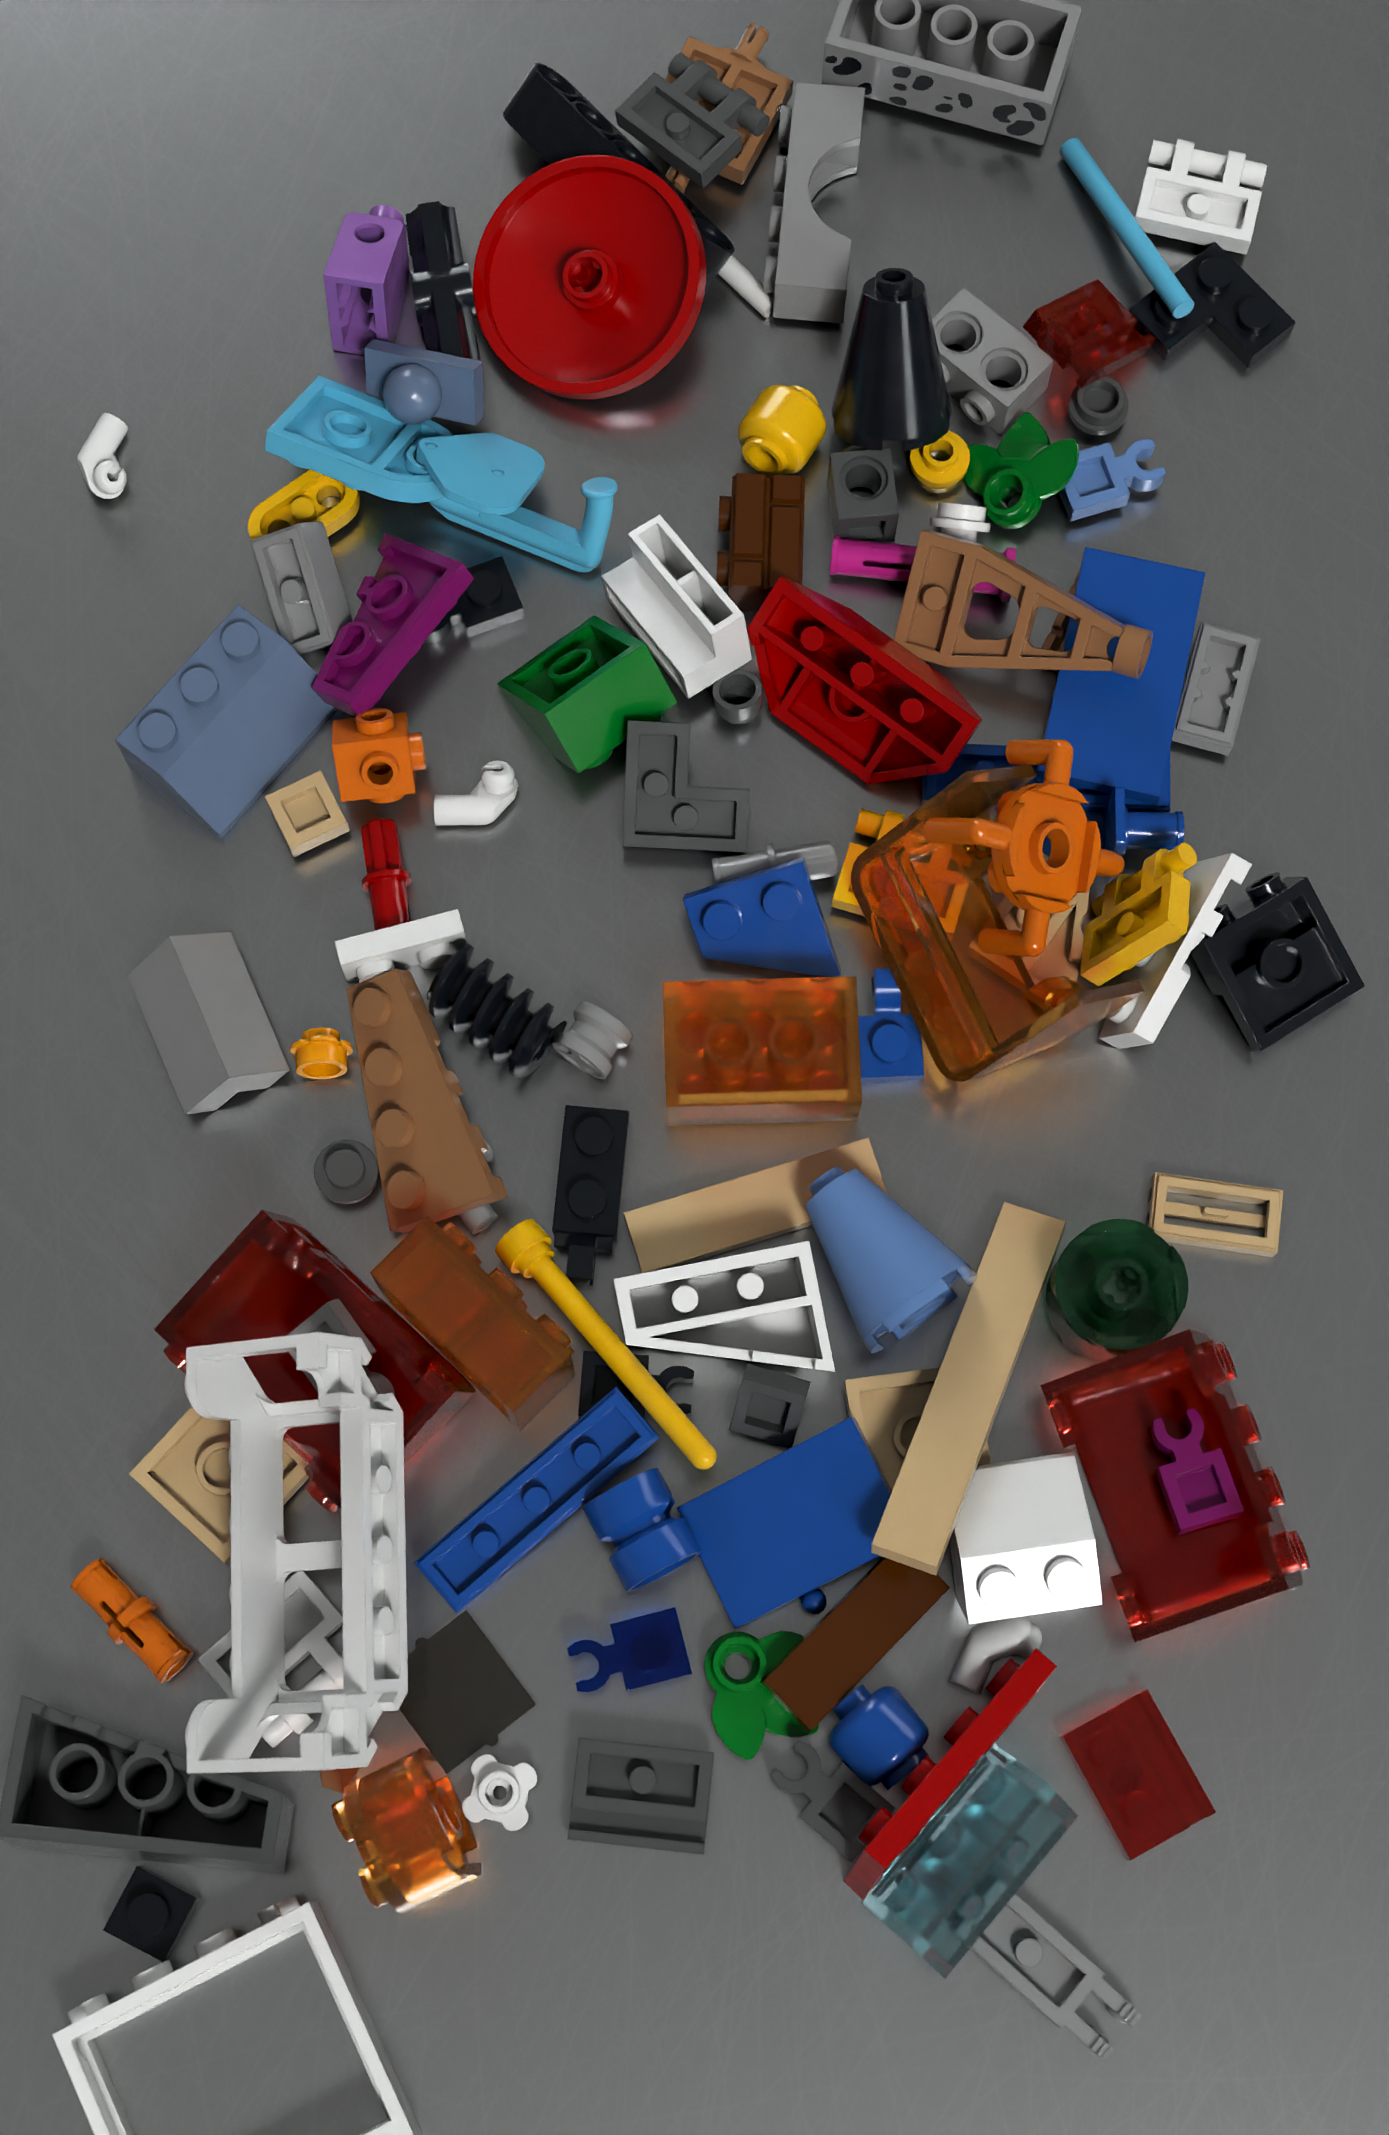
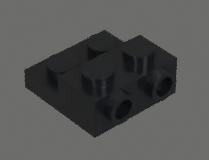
M1279 872L1269 874L1249 885L1245 889L1249 900L1232 911L1228 904L1215 907L1214 910L1222 914L1223 918L1212 937L1205 935L1201 942L1190 952L1212 994L1224 997L1252 1050L1258 1051L1266 1049L1365 986L1308 878H1282Z

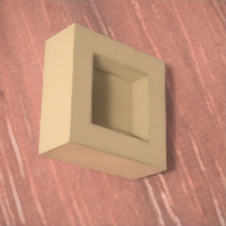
M321 770L264 796L293 857L350 831L348 823Z

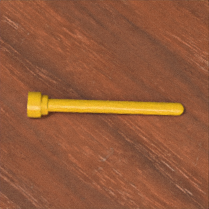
M526 1219L506 1232L497 1243L495 1253L507 1268L514 1274L521 1273L524 1278L533 1277L689 1461L701 1470L711 1468L717 1459L714 1447L553 1261L555 1253L550 1248L552 1239L536 1220Z

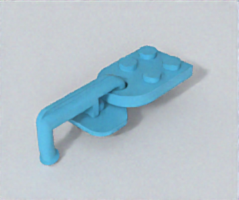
M320 375L274 422L266 434L264 451L286 459L296 467L311 469L338 480L351 489L365 491L397 502H428L450 521L574 571L590 572L599 565L602 559L613 513L614 494L618 489L616 481L607 477H596L582 484L581 492L586 497V508L581 530H578L520 506L543 477L545 462L543 457L534 449L495 433L453 435L446 428L430 419L421 424L408 425L395 419L386 409L383 400Z

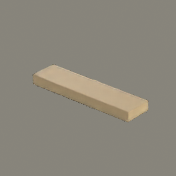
M869 1138L624 1212V1219L641 1273L686 1265L812 1226L805 1209L806 1203L813 1197L808 1187L817 1178L836 1166H840L844 1173L852 1169H858L888 1195Z

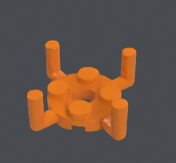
M1064 739L1011 740L1007 744L1005 754L1010 764L1046 766L1043 783L1029 784L1017 791H1008L1002 795L997 805L998 818L996 822L982 818L931 817L924 824V837L930 843L972 844L992 848V861L988 867L990 886L995 892L1004 894L1015 906L1025 910L1022 930L985 928L980 932L978 946L983 953L1026 957L1039 956L1046 947L1050 913L1065 912L1074 906L1068 903L1077 893H1086L1096 876L1114 877L1119 875L1124 869L1125 862L1119 853L1101 848L1097 821H1088L1085 811L1080 804L1089 803L1082 793L1069 786L1074 750L1071 743ZM1045 837L1050 839L1051 852L1047 862L1043 856Z

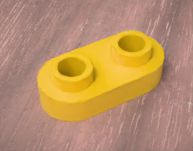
M309 469L253 509L248 519L250 539L253 540L298 523L316 521L324 524L327 536L329 537L356 516L360 506L359 492L345 486L338 480ZM327 497H337L340 499L338 504L333 507H323L320 505L322 500Z

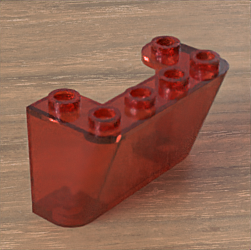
M1192 1329L1040 1385L1063 1448L1078 1450L1121 1567L1122 1573L1112 1576L1111 1579L1134 1642L1142 1641L1302 1586L1301 1571L1310 1568L1309 1558L1296 1530L1286 1531L1277 1507L1286 1504L1278 1477L1271 1466L1262 1469L1253 1444L1262 1441L1255 1417L1248 1404L1238 1407L1229 1384L1230 1381L1238 1379L1232 1357L1224 1342L1216 1344L1214 1339H1210L1206 1334ZM1195 1408L1204 1424V1433L1199 1443L1201 1450L1205 1453L1219 1448L1222 1449L1244 1512L1240 1517L1178 1535L1156 1475V1470L1159 1466L1172 1463L1170 1456L1161 1453L1154 1445L1151 1437V1426L1154 1419L1162 1418L1166 1432L1172 1438L1183 1439L1189 1435L1184 1414L1186 1410Z

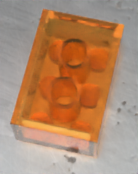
M856 976L663 982L667 1126L858 1121L862 1105Z
M427 1216L370 1274L383 1297L521 1432L576 1376L571 1358L574 1351L569 1346L572 1340L545 1313L537 1320L525 1311L528 1306L521 1299L524 1293L499 1268L496 1267L488 1275L479 1266L482 1262L475 1254L477 1248L454 1224L448 1222L441 1229Z

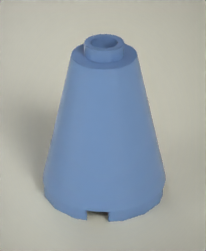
M836 1166L821 1175L808 1187L813 1197L806 1203L805 1209L862 1342L871 1354L885 1349L878 1337L892 1331L897 1339L900 1340L955 1300L958 1296L951 1288V1285L960 1277L964 1279L968 1286L975 1281L977 1274L967 1262L858 1169H852L844 1173L840 1166Z

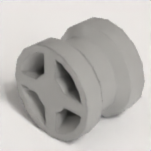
M582 1001L573 1012L575 1022L569 1031L559 1033L552 1044L562 1057L580 1070L593 1077L605 1079L612 1070L611 1058L617 1049H623L628 1046L633 1038V1034L621 1021L607 1011L592 1003Z

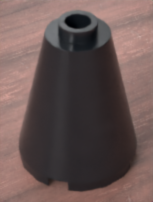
M902 268L883 269L876 274V277L869 279L863 285L831 410L833 428L836 434L850 444L869 450L882 451L883 440H903L902 451L917 449L935 443L948 433L952 410L925 285L922 281L913 277L910 271Z

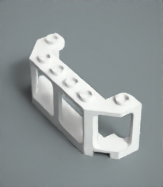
M314 1332L186 1347L184 1388L192 1407L204 1418L230 1421L228 1459L231 1470V1514L229 1518V1532L231 1535V1584L229 1588L231 1603V1655L229 1667L232 1685V1699L205 1700L197 1705L192 1712L185 1729L187 1774L312 1771L368 1767L378 1748L374 1739L368 1737L382 1712L398 1711L408 1693L403 1411L393 1393L377 1394L362 1368L363 1365H368L372 1358L362 1338ZM296 1351V1370L307 1371L314 1377L318 1387V1399L274 1403L264 1393L243 1357ZM340 1423L341 1540L288 1543L284 1536L283 1523L284 1434L288 1429L294 1427ZM342 1569L343 1689L290 1690L285 1681V1578L288 1574L297 1571ZM322 1713L319 1725L314 1731L300 1733V1757L249 1758L266 1728L278 1716L284 1714Z

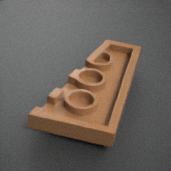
M393 969L346 988L390 1231L406 1233L509 1197L501 1177L493 1176L483 1154L488 1148L479 1127L470 1124L459 1099V1096L463 1094V1090L456 1074L452 1070H447L437 1048L441 1040L412 973Z

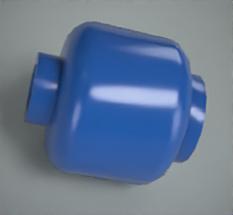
M862 1684L832 1709L840 1721L831 1729L828 1742L842 1762L855 1772L865 1784L875 1786L881 1782L889 1790L915 1769L926 1756H929L923 1748L929 1737L927 1725L899 1690L893 1686L881 1687L871 1694Z

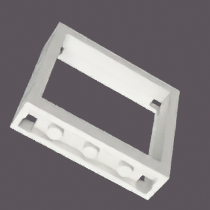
M293 1895L257 1913L262 1924L261 1927L238 1939L233 1928L230 1927L198 1943L194 1948L199 1959L176 1971L173 1970L170 1961L166 1960L130 1979L135 1992L112 2004L109 2003L105 1993L82 2003V2005L67 2012L71 2025L52 2034L94 2135H135L94 2039L304 1931L388 2118L358 2135L422 2134V2130L318 1900L310 1901L300 1906L296 1896Z

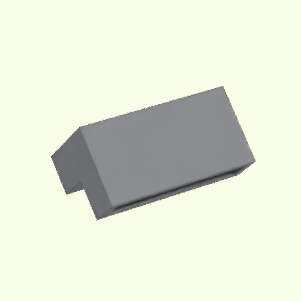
M231 931L169 936L127 974L185 1115L215 1111L237 1092L269 1088L290 1070Z

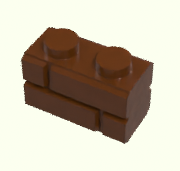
M737 473L735 476H732V496H719L718 533H730V552L717 551L716 582L721 588H728L729 598L740 611L758 612L779 577L784 576L802 585L805 478L801 475L773 474L771 477H766L765 474Z

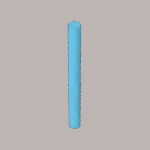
M1078 138L1067 140L1060 148L1061 156L1171 314L1177 319L1189 314L1194 308V302L1082 142Z

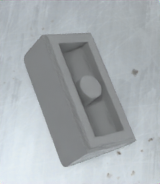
M320 521L298 523L250 540L278 634L299 655L331 647L340 627L353 622L324 524Z

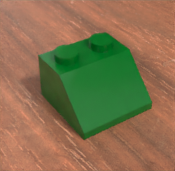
M595 615L497 683L502 694L550 753L577 773L604 763L612 755L613 749L627 739L628 720L659 722L662 713L677 703L646 644Z

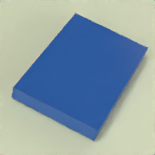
M850 1417L677 1507L681 1518H685L702 1550L699 1556L734 1628L738 1629L879 1557V1555L872 1553V1542L892 1490L856 1418Z

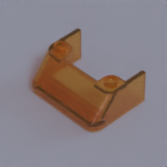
M1031 765L966 771L857 857L852 867L851 885L853 893L939 1071L946 1078L955 1082L984 1077L1072 1039L1145 992L1139 980L1086 991L1083 990L1078 982L1067 976L1049 977L1035 985L1021 956L986 954L979 949L978 937L983 929H1007L982 878L988 873V867L992 861V848L972 844L930 843L924 837V824L931 817L982 818L996 822L998 817L994 808L998 805L1002 795L1008 791H1017L1036 776Z

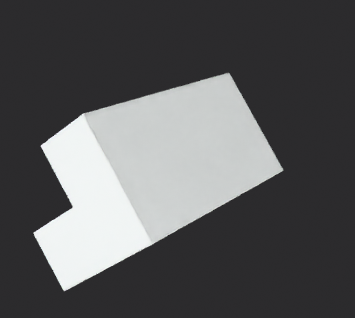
M659 514L628 533L633 557L601 576L606 597L639 639L646 644L648 650L688 699L715 683V681L752 660L744 614Z

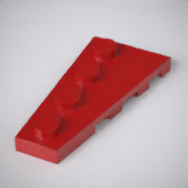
M1037 1648L1021 1666L1012 1658L1002 1666L985 1688L994 1698L984 1710L978 1714L969 1706L944 1735L943 1738L952 1747L938 1764L926 1756L900 1788L909 1795V1798L893 1815L883 1806L859 1834L857 1840L866 1848L843 1882L863 1901L879 1883V1880L894 1859L905 1852L934 1816L937 1808L951 1797L976 1766L981 1756L991 1749L1053 1673L1057 1665Z

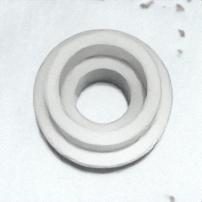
M938 502L937 517H930L929 526L941 527L942 534L976 543L977 531L989 533L991 523H985L986 507Z

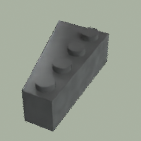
M21 1695L0 1806V1839L13 1847L284 1874L294 1804L283 1792L232 1773L187 1774L186 1757Z

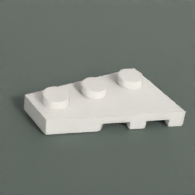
M1229 853L1196 862L1194 866L1184 871L1183 877L1191 882L1187 933L1182 935L1176 942L1164 946L1138 962L1130 970L1123 972L1118 987L1114 989L1106 1002L1104 1009L1106 1020L1099 1039L1117 1049L1154 1043L1191 976L1190 967L1185 963L1191 950L1201 942L1205 935L1210 937L1214 935L1223 918L1222 914L1214 910L1230 880L1236 884H1242L1252 866L1251 863L1234 853Z

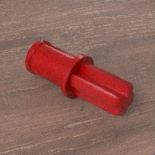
M371 819L361 828L367 875L361 881L363 890L370 893L374 929L376 931L411 921L406 888L412 883L410 873L403 868L396 822L392 819Z

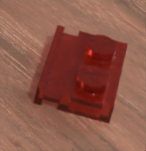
M1099 279L1034 310L1023 325V328L1037 342L1038 347L1051 356L1062 369L1071 366L1080 375L1075 383L1081 389L1142 357L1156 340L1150 333L1143 337L1133 327L1138 320Z
M1148 1689L1137 1693L1133 1697L1059 1737L1126 1860L1138 1857L1186 1830L1189 1826L1203 1818L1216 1813Z

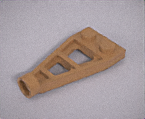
M921 530L894 640L921 660L945 667L1113 671L1116 674L1139 679L1149 657L1153 631L1130 624L1125 625L986 545L931 530ZM981 582L991 583L1010 594L1018 603L1019 613L1014 632L1005 639H976L971 637L964 628L974 587ZM1039 607H1048L1073 618L1077 622L1078 630L1072 649L1069 651H1057L1037 648L1029 642ZM1119 637L1115 656L1111 658L1108 653V645L1113 638Z

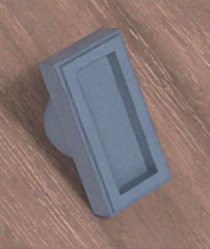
M373 339L364 347L366 394L383 400L386 409L395 419L412 425L421 424L433 417L476 426L484 417L483 361Z

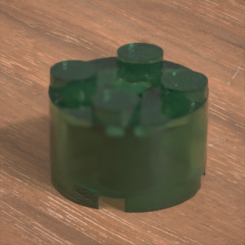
M1105 1220L1089 1226L1077 1235L1064 1249L1053 1266L1047 1281L1046 1306L1050 1321L1066 1348L1096 1361L1109 1363L1125 1362L1148 1353L1176 1325L1188 1299L1187 1271L1176 1249L1172 1245L1169 1246L1163 1238L1154 1233V1229L1134 1220ZM1110 1280H1115L1117 1290L1122 1292L1128 1291L1129 1295L1122 1303H1116L1113 1295L1104 1293L1103 1288Z

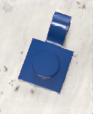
M899 968L874 969V977H871L874 1015L857 1016L855 1021L859 1083L920 1081L924 1077L920 1013L901 1014Z

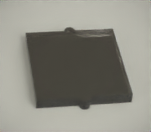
M467 1610L428 1640L424 1637L418 1638L415 1642L416 1649L407 1655L408 1693L399 1709L446 1774L452 1772L486 1744L492 1747L496 1746L499 1743L498 1735L537 1705Z

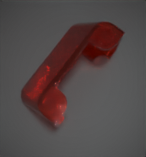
M261 1210L154 1329L168 1343L163 1350L165 1355L173 1364L186 1373V1347L287 1336L324 1304L339 1298L377 1351L372 1355L366 1367L369 1371L384 1375L394 1388L395 1398L403 1411L404 1463L440 1430L476 1392L472 1384L310 1231L288 1216L266 1210ZM289 1352L243 1357L264 1393L274 1403L318 1399V1392L303 1371L296 1370V1362ZM340 1423L288 1429L284 1434L283 1440L308 1463L304 1470L311 1480L305 1486L306 1490L321 1506L332 1513H336L339 1508L341 1509Z

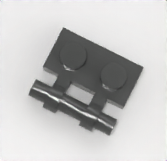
M679 53L671 60L668 67L669 74L677 80L671 84L654 72L615 110L616 121L619 127L697 185L704 188L743 150L741 134L734 129L743 127L758 137L767 129L770 117L756 107V99L740 88L732 90L717 79L718 73L710 65L702 60L694 62L683 53ZM705 99L716 108L710 113L695 102V100L701 101Z

